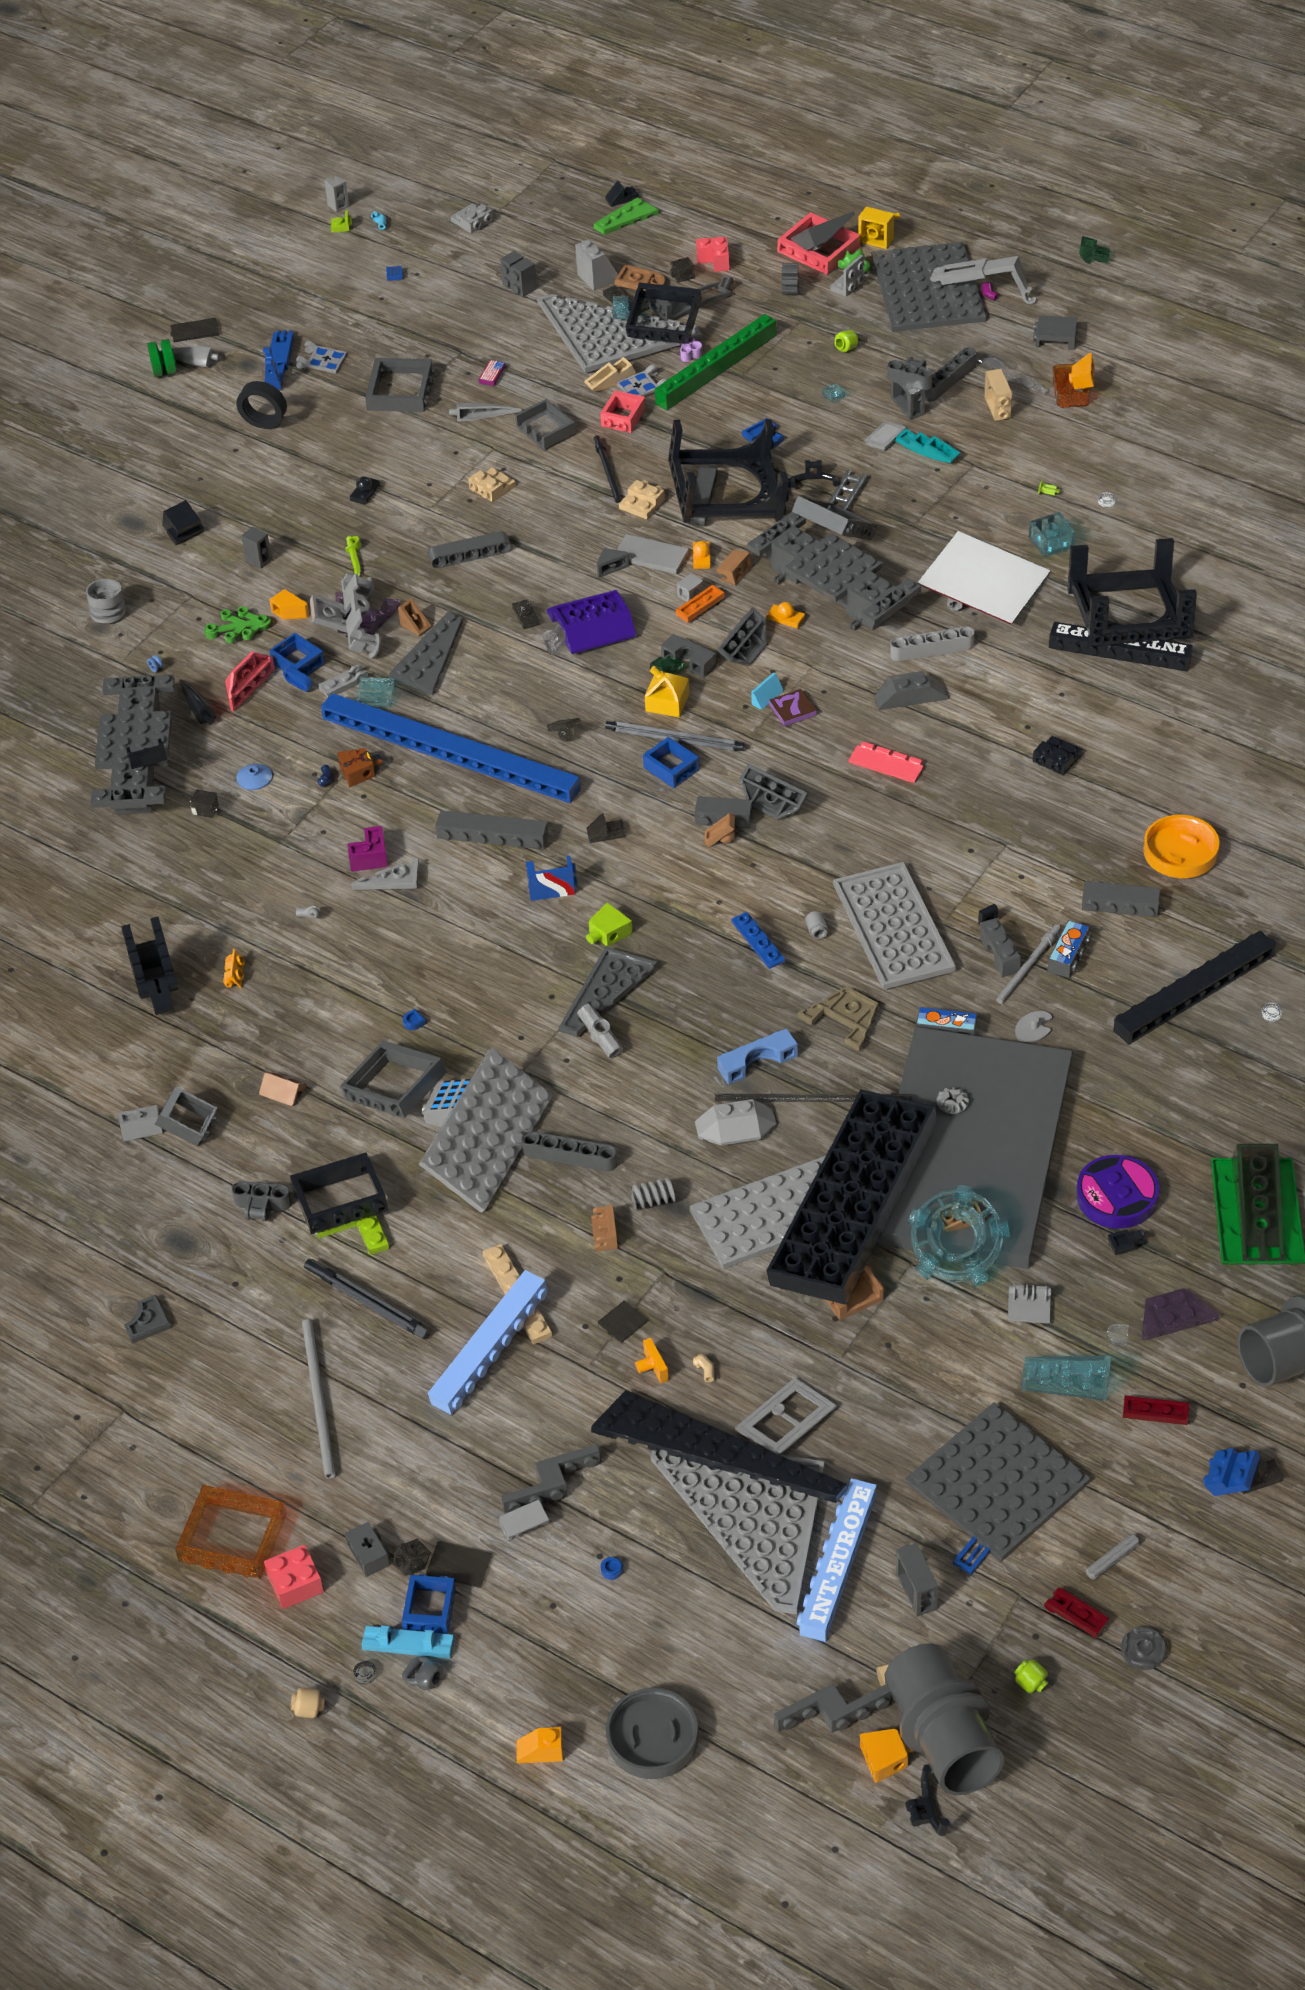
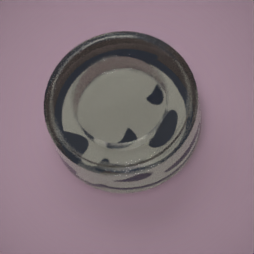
M361 1661L354 1667V1677L358 1683L369 1684L375 1680L377 1672L372 1662Z

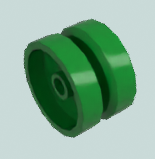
M164 339L160 341V351L155 341L148 342L147 347L154 378L163 376L162 366H165L168 375L175 374L176 361L170 340Z

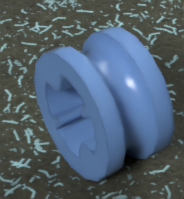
M157 655L152 656V659H147V664L153 672L156 673L158 669L163 668V663Z

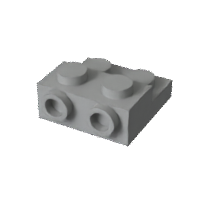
M473 203L450 216L451 222L470 233L475 232L494 220L492 209L483 204L477 206Z

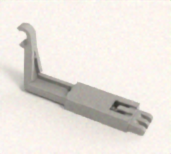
M1018 256L990 261L985 258L948 264L943 267H936L930 277L932 282L941 281V284L945 285L983 279L986 275L1012 271L1011 274L1024 302L1033 304L1036 300L1035 297H1028L1027 293L1031 291L1032 287L1027 286Z

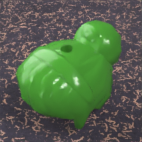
M860 248L852 255L847 251L843 260H838V267L845 269L858 256L863 255L864 273L870 270V263L865 260V255Z

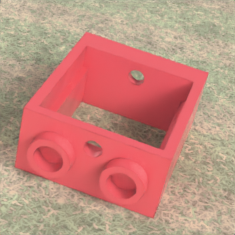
M615 390L600 413L601 426L631 433L646 410L645 397ZM615 408L631 411L628 417L613 414L612 412Z

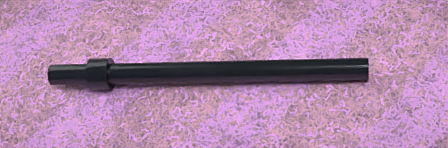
M596 435L594 436L596 452L602 461L615 502L620 503L622 499L605 453V445L602 443L600 436Z

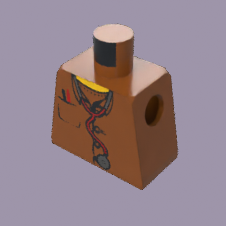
M365 748L337 753L340 769L349 787L373 778L375 776L374 767L382 765L380 754L370 757Z

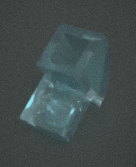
M613 296V319H628L629 296Z

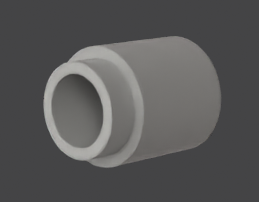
M818 911L810 912L805 917L808 931L814 939H822L827 935L828 930L823 914Z

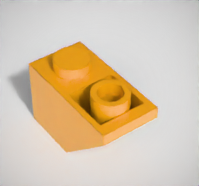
M286 589L269 599L271 611L282 619H304L310 617L307 602L299 599L294 593H290Z

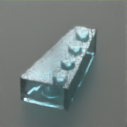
M1111 1355L1025 1357L1021 1390L1107 1401Z

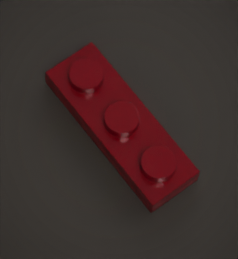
M1124 1396L1122 1418L1180 1425L1188 1424L1189 1403Z

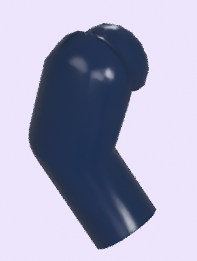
M328 765L321 767L323 774L317 780L321 787H325L326 784L328 785L334 780V775Z

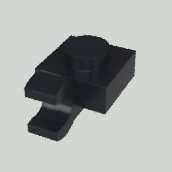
M1126 1229L1109 1234L1108 1241L1114 1254L1118 1255L1135 1250V1245L1142 1246L1146 1244L1144 1239L1146 1235L1143 1230L1129 1234Z

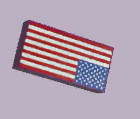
M490 360L479 377V383L494 386L505 368V362Z

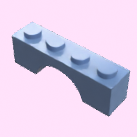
M786 1028L718 1056V1070L727 1084L730 1085L745 1079L747 1067L756 1060L772 1059L781 1064L798 1057V1046Z

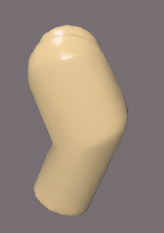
M698 1354L693 1358V1365L704 1369L705 1382H713L714 1364L706 1355Z

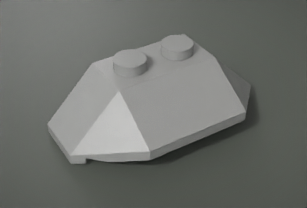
M750 1099L714 1105L695 1121L698 1139H705L722 1146L760 1140L771 1129L776 1127V1120L772 1108Z

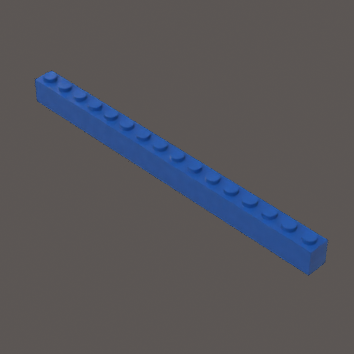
M331 693L321 705L324 720L567 803H571L581 790L580 777L343 696Z

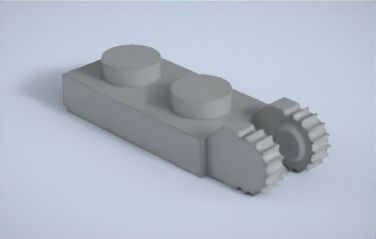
M360 664L352 666L350 670L318 684L319 689L328 698L331 693L337 695L358 685V683L367 679L369 674L363 670Z

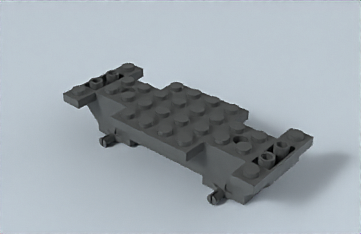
M794 512L789 513L747 543V549L759 557L764 553L772 564V569L779 573L773 578L775 583L778 584L783 579L791 580L796 584L801 581L846 608L847 615L854 618V621L849 624L852 630L859 625L867 626L874 630L908 604L909 600L921 591V585L909 578L896 587L879 577L875 573L882 568V562L833 533L819 541L800 530L799 528L806 523V518Z
M174 674L104 678L103 695H119L118 714H103L99 718L95 768L96 770L112 769L110 789L92 790V808L110 807V809H115L116 814L151 813L153 804H165V786H154L153 777L154 766H168L172 714L171 711H160L159 692L174 691ZM161 738L167 760L132 769L126 747H130L131 752L139 751L143 748L159 745L158 739Z

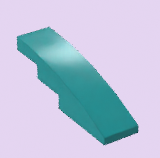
M906 428L896 436L895 440L897 443L920 455L946 463L953 462L961 453L936 436L930 439L921 432L916 435Z

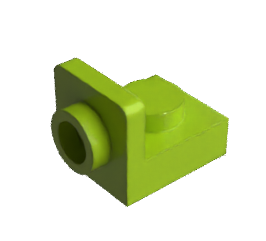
M345 210L344 218H331V232L350 230L352 216H349L348 210Z

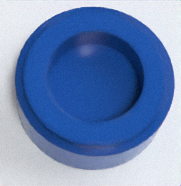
M608 1557L602 1561L601 1574L604 1578L615 1580L622 1575L623 1565L618 1558Z

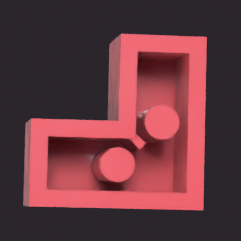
M727 237L696 239L698 264L713 263L714 272L729 271Z

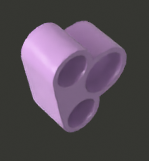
M690 337L689 344L682 343L680 348L681 360L688 362L692 358L697 359L702 356V344L695 341L694 337Z

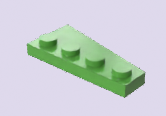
M637 197L595 222L594 229L605 235L621 229L622 225H632L638 219L643 221L648 219L647 216L659 215V209Z

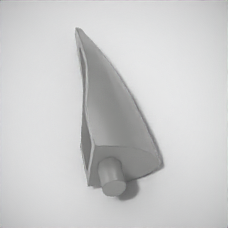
M191 346L173 348L175 361L190 365L210 367L214 360L220 359V355L214 354L211 347Z
M457 403V409H449V416L457 415V421H475L521 412L522 409L489 403Z

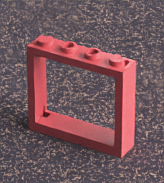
M810 212L778 239L777 252L828 275L838 266V260H843L847 251L852 255L860 248V234L841 227L832 237L844 242V244L829 257H825L812 250L806 251L794 243L791 238L810 227L829 221Z

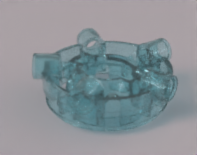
M958 1185L956 1189L942 1191L932 1196L920 1209L915 1207L912 1210L908 1223L912 1225L911 1241L914 1253L919 1261L915 1269L926 1280L933 1275L948 1282L970 1281L973 1287H977L990 1279L987 1272L1000 1257L1004 1239H1010L1008 1221H1001L995 1208L985 1198L974 1193V1188ZM953 1197V1203L944 1205L941 1201L942 1199ZM973 1200L980 1202L987 1209L980 1214L972 1207ZM938 1202L940 1208L932 1215V1211L928 1208ZM991 1213L993 1218L988 1219L991 1239L996 1242L990 1255L982 1262L981 1258H979V1253L983 1250V1245L987 1238V1227L984 1217ZM953 1214L956 1221H964L973 1228L975 1241L969 1252L954 1254L948 1252L942 1246L940 1235L945 1226L942 1219L948 1215ZM918 1228L927 1231V1241L918 1243ZM930 1246L934 1254L940 1259L952 1263H961L964 1266V1271H949L940 1268V1262L928 1250L922 1253L920 1248Z

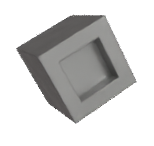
M692 573L677 583V596L688 602L694 598V590L703 584V580Z

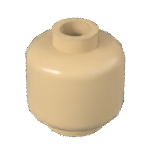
M300 1687L296 1692L292 1693L290 1710L294 1711L297 1717L316 1718L319 1711L323 1712L325 1698L320 1697L318 1689Z

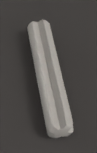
M1130 1534L1086 1569V1575L1091 1580L1096 1579L1139 1545V1539L1134 1534Z

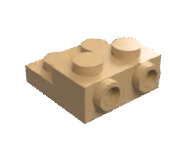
M493 467L486 472L479 470L468 478L469 488L491 502H494L516 486L515 480Z
M636 480L627 489L628 494L619 503V509L648 519L665 501V492L660 486L654 487L645 480Z

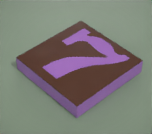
M801 689L769 699V705L784 726L816 715L815 708Z

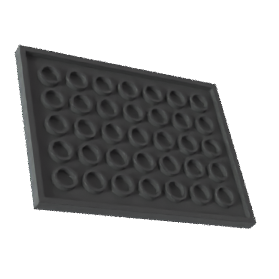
M963 242L871 252V258L892 332L986 322V315L975 280L942 285L941 281L932 282L930 280L936 267L969 261Z

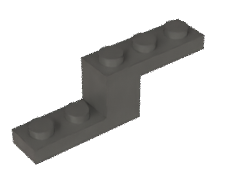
M597 1444L536 1462V1475L540 1484L502 1495L501 1500L504 1513L511 1512L536 1500H539L542 1504L567 1496L566 1483L562 1474H570L576 1470L586 1467L590 1468L599 1464L600 1454Z
M832 1683L774 1713V1726L778 1732L784 1729L788 1730L794 1727L796 1723L812 1718L818 1712L832 1733L837 1730H844L854 1721L863 1720L870 1713L886 1708L891 1703V1693L885 1684L847 1704Z

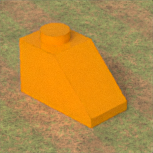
M1088 353L1072 366V372L1069 373V381L1073 383L1074 389L1094 387L1095 364L1092 353Z
M561 1727L537 1728L517 1740V1763L563 1761Z

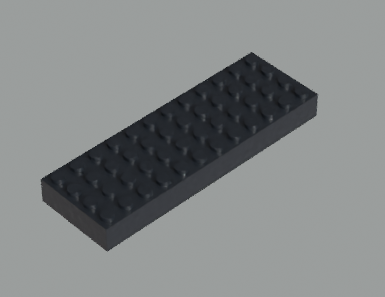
M860 1089L766 1270L770 1286L844 1305L847 1304L937 1123L935 1106Z

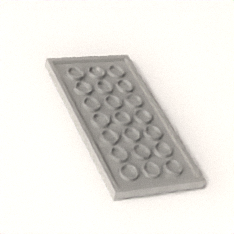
M904 862L833 880V886L883 990L955 971L956 966Z
M494 1048L489 1049L418 1165L482 1213L487 1208L522 1148V1135L533 1130L553 1095Z
M825 1156L690 1205V1212L722 1269L778 1249Z

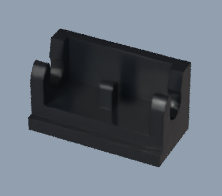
M158 739L159 745L143 748L135 752H131L130 747H126L131 768L135 769L167 760L162 739Z

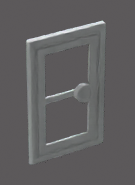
M794 1378L737 1425L735 1430L758 1446L781 1455L837 1406ZM794 1392H798L819 1406L800 1423L784 1413L785 1407L781 1404ZM770 1412L774 1415H780L796 1426L777 1443L754 1428Z

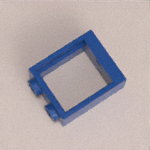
M293 633L269 650L270 656L273 657L274 665L283 671L288 667H292L308 676L325 664L323 651L297 633ZM296 649L306 655L296 664L285 658Z
M667 737L643 754V766L653 775L672 788H675L699 771V757L670 737ZM669 752L683 761L672 770L658 761Z
M424 1574L410 1575L402 1617L403 1630L422 1632L433 1630L434 1633L448 1634L456 1593L454 1578L447 1576L433 1577ZM415 1591L446 1592L442 1616L411 1614Z

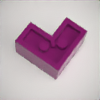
M382 826L364 828L365 841L347 843L352 872L388 867Z

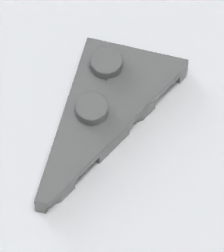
M414 858L412 863L404 866L400 863L392 868L376 872L374 877L366 880L364 877L357 879L355 882H352V890L417 889L419 859Z

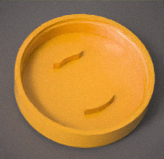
M1170 815L1158 819L1149 826L1144 837L1143 853L1148 864L1157 872L1173 878H1193L1208 872L1215 865L1219 853V837L1214 828L1204 820L1189 815Z

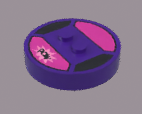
M1125 1155L1102 1156L1088 1163L1079 1174L1076 1191L1079 1208L1085 1216L1101 1226L1115 1229L1137 1226L1149 1219L1157 1207L1159 1195L1157 1177L1140 1160Z

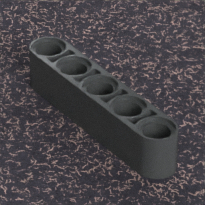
M964 348L932 375V387L925 390L926 401L932 402L937 400L976 366V350L974 348Z
M700 466L693 504H711L717 479V468ZM707 517L691 518L688 524L705 526Z
M499 531L433 546L428 550L427 554L434 568H442L507 553L511 549V544L507 534Z
M534 1131L525 1132L521 1138L523 1153L530 1158L601 1171H613L617 1167L616 1150L610 1145Z

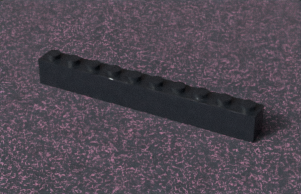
M1262 931L1249 935L1245 940L1234 944L1232 948L1221 952L1212 960L1206 961L1199 968L1191 970L1189 974L1178 978L1169 986L1163 987L1156 994L1148 996L1141 1003L1133 1005L1123 1014L1117 1015L1114 1018L1113 1031L1130 1045L1274 957L1276 943Z

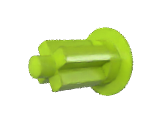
M1043 480L1040 482L1038 494L1040 492L1054 496L1055 493L1059 494L1060 489H1056L1057 486L1042 483Z

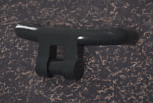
M805 460V473L790 478L791 488L796 486V482L805 479H825L832 481L835 487L839 485V478L836 475L822 472V460ZM810 468H817V471L810 472Z
M926 1764L923 1766L921 1774L922 1798L908 1800L905 1803L906 1809L910 1812L912 1826L930 1823L939 1836H945L950 1822L947 1818H942L940 1821L938 1819L931 1798L930 1776L932 1770ZM924 1809L925 1813L920 1814L919 1810Z

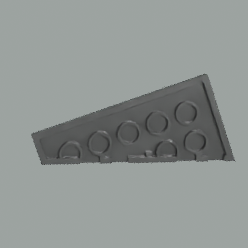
M447 612L389 673L390 678L433 695L435 686L439 682V676L443 672L450 655V649L453 648L454 639L458 635L463 623L462 617Z
M605 947L561 1022L559 1031L578 1037L587 1029L577 1014L582 1006L588 1003L592 1004L599 1015L602 1016L658 967V962Z

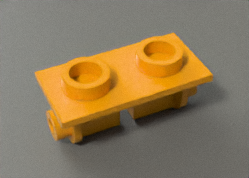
M235 948L233 949V954L228 955L225 959L226 972L224 973L223 983L226 987H232V985L237 984L239 988H242L245 960Z

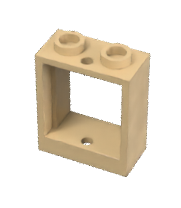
M1002 369L986 371L985 400L995 421L1010 419L1012 392Z

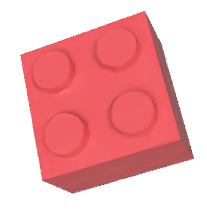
M305 1544L264 1561L267 1576L282 1609L324 1593L321 1578Z

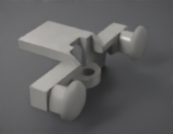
M347 572L342 580L344 604L312 595L310 598L312 622L348 633L349 650L361 653L362 650L368 651V656L372 659L379 653L381 636L379 634L374 636L366 634L365 629L360 628L362 616L368 612L370 607L368 600L374 590V580L371 577L365 579L358 577L357 574ZM348 611H351L347 619L344 620L342 616L345 617Z

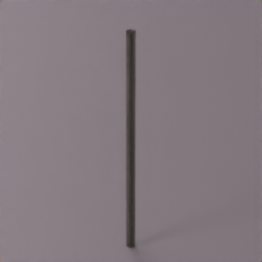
M715 1094V1102H738L750 1099L758 1102H854L858 1094ZM884 1094L912 1101V1094Z

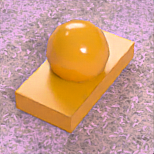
M693 542V569H710V542Z
M782 602L771 607L766 614V619L798 629L805 619V614L795 611L791 603Z

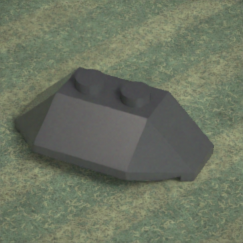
M752 607L717 647V651L729 662L749 666L767 644L766 618Z
M924 671L888 676L875 695L878 710L948 700L944 685Z
M747 764L739 779L746 800H752V807L777 820L800 810L808 796L807 792L750 764Z

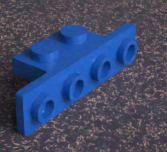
M748 912L731 919L733 925L769 969L785 962L783 955Z

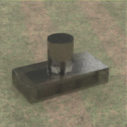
M1274 1459L1267 1462L1259 1460L1250 1490L1242 1491L1243 1494L1283 1481L1284 1476Z

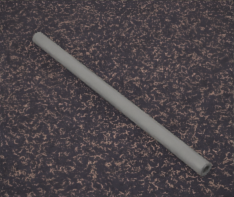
M306 1319L302 1322L324 1475L326 1479H332L335 1477V1469L312 1320Z

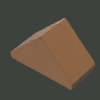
M412 598L398 607L400 625L417 636L431 627Z

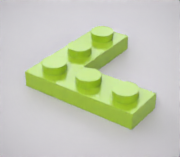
M376 1215L317 1232L318 1238H322L357 1226L370 1255L389 1249L388 1242Z

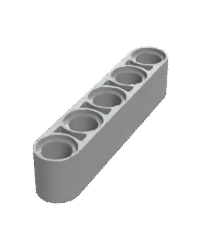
M960 627L897 637L890 642V657L895 661H903L970 650L974 647V630L971 627Z

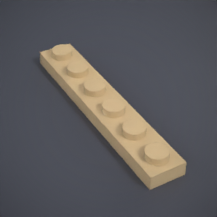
M499 1244L482 1252L484 1259L506 1295L520 1276L502 1244ZM536 1307L535 1312L526 1319L523 1325L533 1345L552 1337L549 1326L538 1307Z

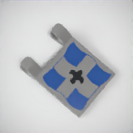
M306 341L305 346L307 347L305 352L312 353L309 360L298 356L296 367L300 369L308 367L336 374L347 352L317 346L311 341Z
M652 364L645 371L616 383L622 392L645 397L654 393L655 388L667 379L663 378L655 384L651 377L657 376L658 372L655 370L657 369L656 365Z

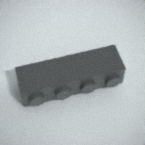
M1084 881L1082 910L1157 917L1160 888Z

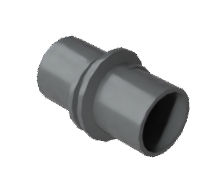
M1305 1295L1290 1297L1282 1305L1280 1313L1248 1324L1239 1331L1237 1344L1241 1362L1247 1374L1255 1383L1262 1387H1269L1298 1375L1305 1377Z
M933 1643L919 1644L897 1655L888 1665L884 1675L885 1684L903 1715L899 1726L900 1736L909 1749L922 1753L925 1756L938 1783L946 1793L966 1795L978 1791L991 1783L1004 1765V1755L986 1724L989 1718V1705L981 1696L978 1687L973 1681L960 1678L942 1646Z

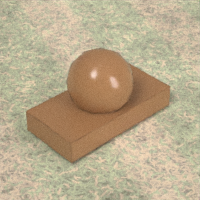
M727 814L705 830V845L710 847L719 840L723 843L733 841L735 837V816L733 814Z

